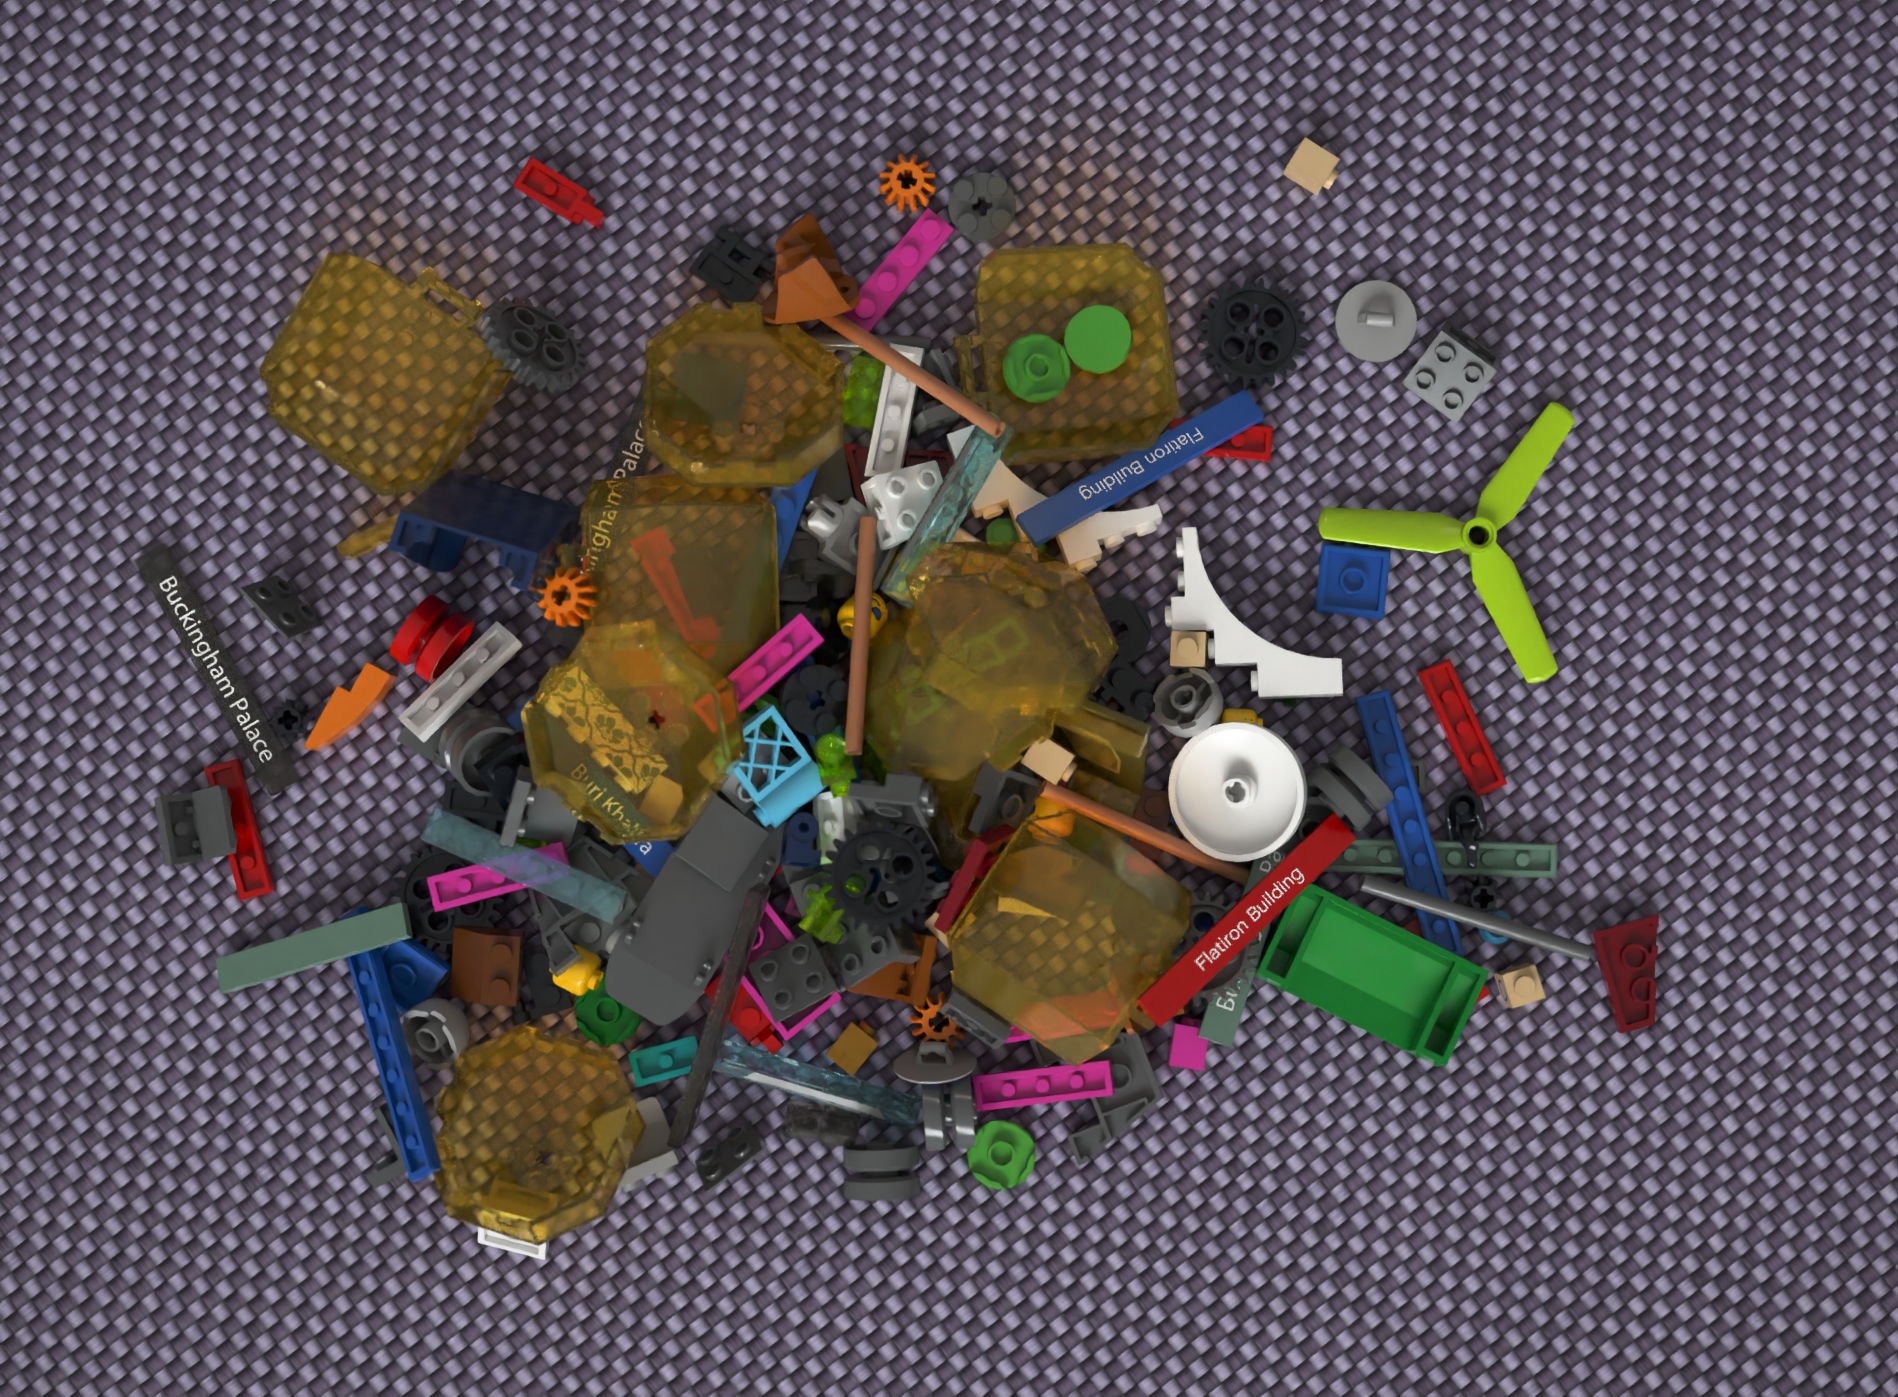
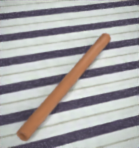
M838 314L819 319L994 438H998L1004 432L1006 426L1004 422L844 315Z
M871 516L861 517L859 526L844 753L848 755H861L863 747L877 518Z
M1044 780L1040 787L1039 796L1245 886L1250 869L1231 861L1207 855L1191 843L1062 786L1054 785L1048 780Z

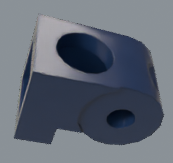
M806 812L798 813L785 824L780 865L812 869L820 865L821 850L812 849L813 840L818 835L819 823L812 814Z

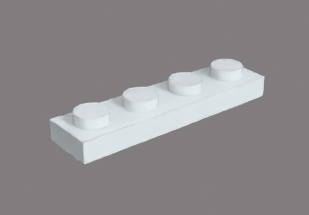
M890 343V347L920 367L923 366L924 348ZM888 365L885 367L864 474L866 479L903 468L918 392L916 384Z
M496 621L398 719L424 743L523 645L512 633Z

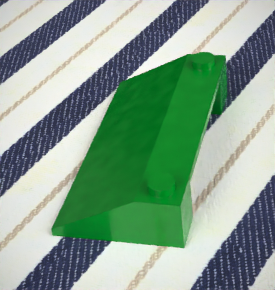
M1310 883L1283 909L1263 946L1254 976L1418 1058L1441 1067L1447 1066L1490 971Z

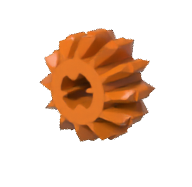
M899 154L898 165L888 160L886 168L889 172H880L879 179L884 182V184L879 186V192L884 195L888 194L885 199V203L888 206L898 201V212H903L905 204H910L912 213L916 212L917 201L923 206H927L929 200L926 195H934L936 188L930 184L936 180L935 173L927 172L929 169L927 161L917 166L918 157L915 154H912L910 157V162H905L903 154ZM905 178H912L914 187L910 184V189L902 188L901 180L905 182Z
M558 567L555 570V576L549 574L544 576L548 585L546 588L539 587L537 589L539 593L544 594V598L537 604L540 608H547L544 614L547 620H555L556 625L561 627L567 626L568 623L571 626L577 627L581 623V617L587 620L592 618L588 608L599 605L596 600L591 599V596L596 594L599 589L597 586L589 585L592 580L589 574H581L580 569L576 567H570L568 571L565 568ZM567 593L571 594L569 601L565 600Z
M939 991L938 1003L934 1004L931 995L928 994L925 1001L929 1007L925 1008L924 1006L914 1005V1008L922 1013L923 1016H910V1022L922 1023V1026L912 1030V1035L918 1036L925 1032L926 1035L922 1041L928 1042L931 1038L935 1039L934 1042H940V1040L945 1039V1042L948 1043V1048L951 1049L954 1047L950 1036L953 1034L957 1039L963 1040L964 1034L955 1029L959 1025L949 1019V1024L942 1026V1030H934L935 1024L930 1026L929 1018L936 1017V1012H939L938 1009L942 1005L945 996L944 992Z

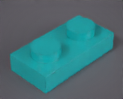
M692 1035L628 1053L636 1087L694 1072V1065L698 1070L704 1069L705 1065L702 1054L697 1058L701 1053L697 1036Z

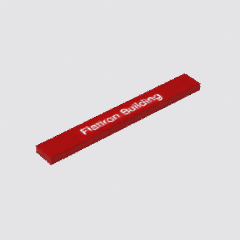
M1334 812L1330 813L1135 1001L1158 1027H1162L1357 838Z

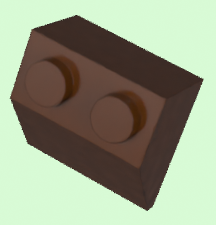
M454 926L450 996L482 1005L517 1006L521 999L525 930Z

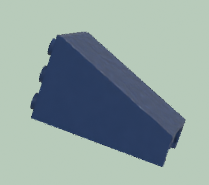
M450 469L399 511L388 550L420 567L440 573H447L457 567L467 536L501 546L502 550L498 564L510 568L513 572V579H511L509 586L522 590L528 598L539 602L544 598V594L539 593L537 589L539 587L546 588L548 585L544 576L547 574L555 576L556 568H565L583 509Z

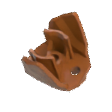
M806 213L793 223L776 241L774 288L765 300L761 312L762 318L766 322L773 324L802 322L835 316L853 310L859 305L860 297L857 278L843 273L838 258L812 213Z

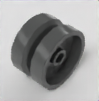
M475 708L464 711L452 719L442 732L438 746L440 760L466 791L476 796L492 797L493 795L473 764L518 732L501 715L491 709ZM517 753L512 757L518 768L519 765L527 766V762L521 753Z
M1339 744L1327 755L1328 762L1337 775L1325 766L1317 765L1306 776V781L1317 793L1320 800L1338 818H1342L1352 829L1360 832L1372 820L1370 811L1361 799L1373 809L1383 810L1394 799V796L1379 776L1360 757L1345 745Z
M970 1074L950 1081V1094H944L943 1083H921L926 1151L945 1149L947 1145L946 1127H953L954 1144L958 1149L974 1148V1125H977L975 1092L971 1091Z
M873 1141L844 1146L843 1166L853 1171H865L850 1174L844 1178V1198L859 1201H885L920 1196V1176L911 1171H901L913 1168L919 1164V1144Z

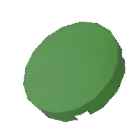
M1094 305L1082 309L1072 317L1066 327L1064 344L1068 356L1078 368L1102 374L1115 370L1125 362L1134 337L1128 320L1120 311L1111 306Z
M1031 333L1020 337L1007 349L1002 361L1003 377L1008 388L1017 397L1028 402L1043 403L1055 398L1065 388L1071 375L1070 360L1065 348L1060 343L1057 344L1054 340L1050 339L1052 337L1045 334Z
M1006 1119L990 1120L975 1131V1147L967 1148L968 1165L975 1178L987 1187L998 1190L1014 1187L1024 1182L1033 1171L1036 1160L1034 1141L1028 1131L1017 1122Z

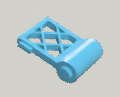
M770 703L715 746L719 752L714 757L727 775L733 772L753 799L757 807L753 810V813L764 827L770 824L777 828L830 785L826 775L810 758L774 705ZM771 716L776 723L774 739L758 737L760 724ZM782 733H783V735L786 737L787 740H781V738H782ZM739 741L750 742L746 761L734 760L728 751ZM757 743L773 744L770 763L754 762ZM780 745L792 746L798 754L788 765L777 764ZM739 766H745V772ZM753 767L769 769L767 781L758 789H755L750 782Z

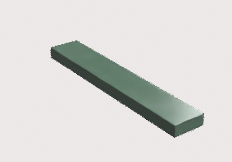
M399 902L217 958L215 960L220 992L228 994L412 938L408 906L406 903Z

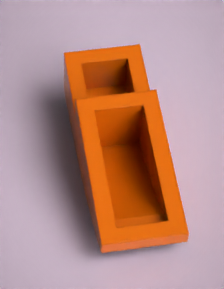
M366 662L351 690L341 686L336 687L304 747L309 750L319 751L349 733L373 712L387 695L398 677L372 663Z

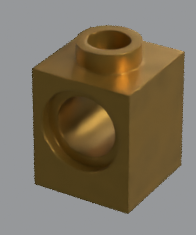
M852 1020L825 1055L853 1077L880 1041L875 1038L878 1032L864 1020H861L859 1024Z

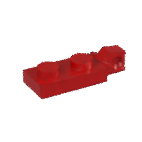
M530 157L513 184L516 190L567 221L574 222L579 226L585 220L600 229L607 219L602 211L593 207L596 200L590 196L587 190L533 157Z
M727 968L704 989L714 1003L718 1001L716 1005L754 1047L762 1043L772 1055L784 1047L783 1042L774 1033L776 1027L731 969L728 970Z

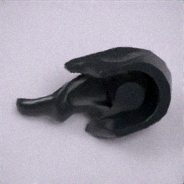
M1459 790L1450 795L1446 801L1445 827L1450 841H1454L1456 833L1458 834L1459 840L1466 850L1468 868L1475 869L1477 867V852L1479 849L1476 836L1480 834V831L1486 834V813L1483 801L1479 795L1470 790Z

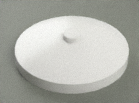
M1228 722L1209 727L1206 731L1191 738L1184 745L1171 769L1168 797L1174 820L1191 844L1214 858L1231 862H1243L1271 854L1292 837L1300 825L1305 812L1307 783L1300 760L1283 738L1257 724Z

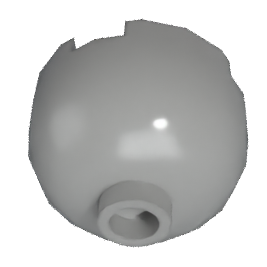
M1194 667L1188 668L1190 672L1182 673L1177 677L1173 673L1159 684L1153 695L1155 703L1154 715L1160 724L1173 735L1189 739L1218 724L1222 716L1224 701L1219 686L1213 677L1205 670Z
M432 998L421 1001L403 1015L404 1020L401 1026L410 1056L417 1054L423 1060L429 1062L425 1066L429 1069L443 1070L449 1068L460 1058L469 1045L471 1034L469 1021L459 1007L446 999Z

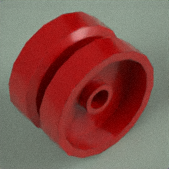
M435 594L427 596L413 610L395 636L389 651V655L404 666L416 662L415 673L430 684L434 683L453 664L468 642L475 625L473 620L460 611L449 615V604Z

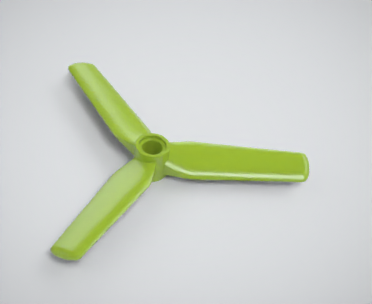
M1557 402L1549 403L1482 491L1474 517L1466 523L1437 512L1325 507L1319 515L1320 535L1322 538L1430 553H1442L1460 549L1465 554H1468L1472 580L1526 682L1538 683L1544 681L1556 673L1558 670L1557 663L1516 566L1496 543L1497 531L1513 520L1575 424V418L1563 405ZM1471 528H1477L1483 533L1484 541L1482 545H1476L1470 540L1469 531Z

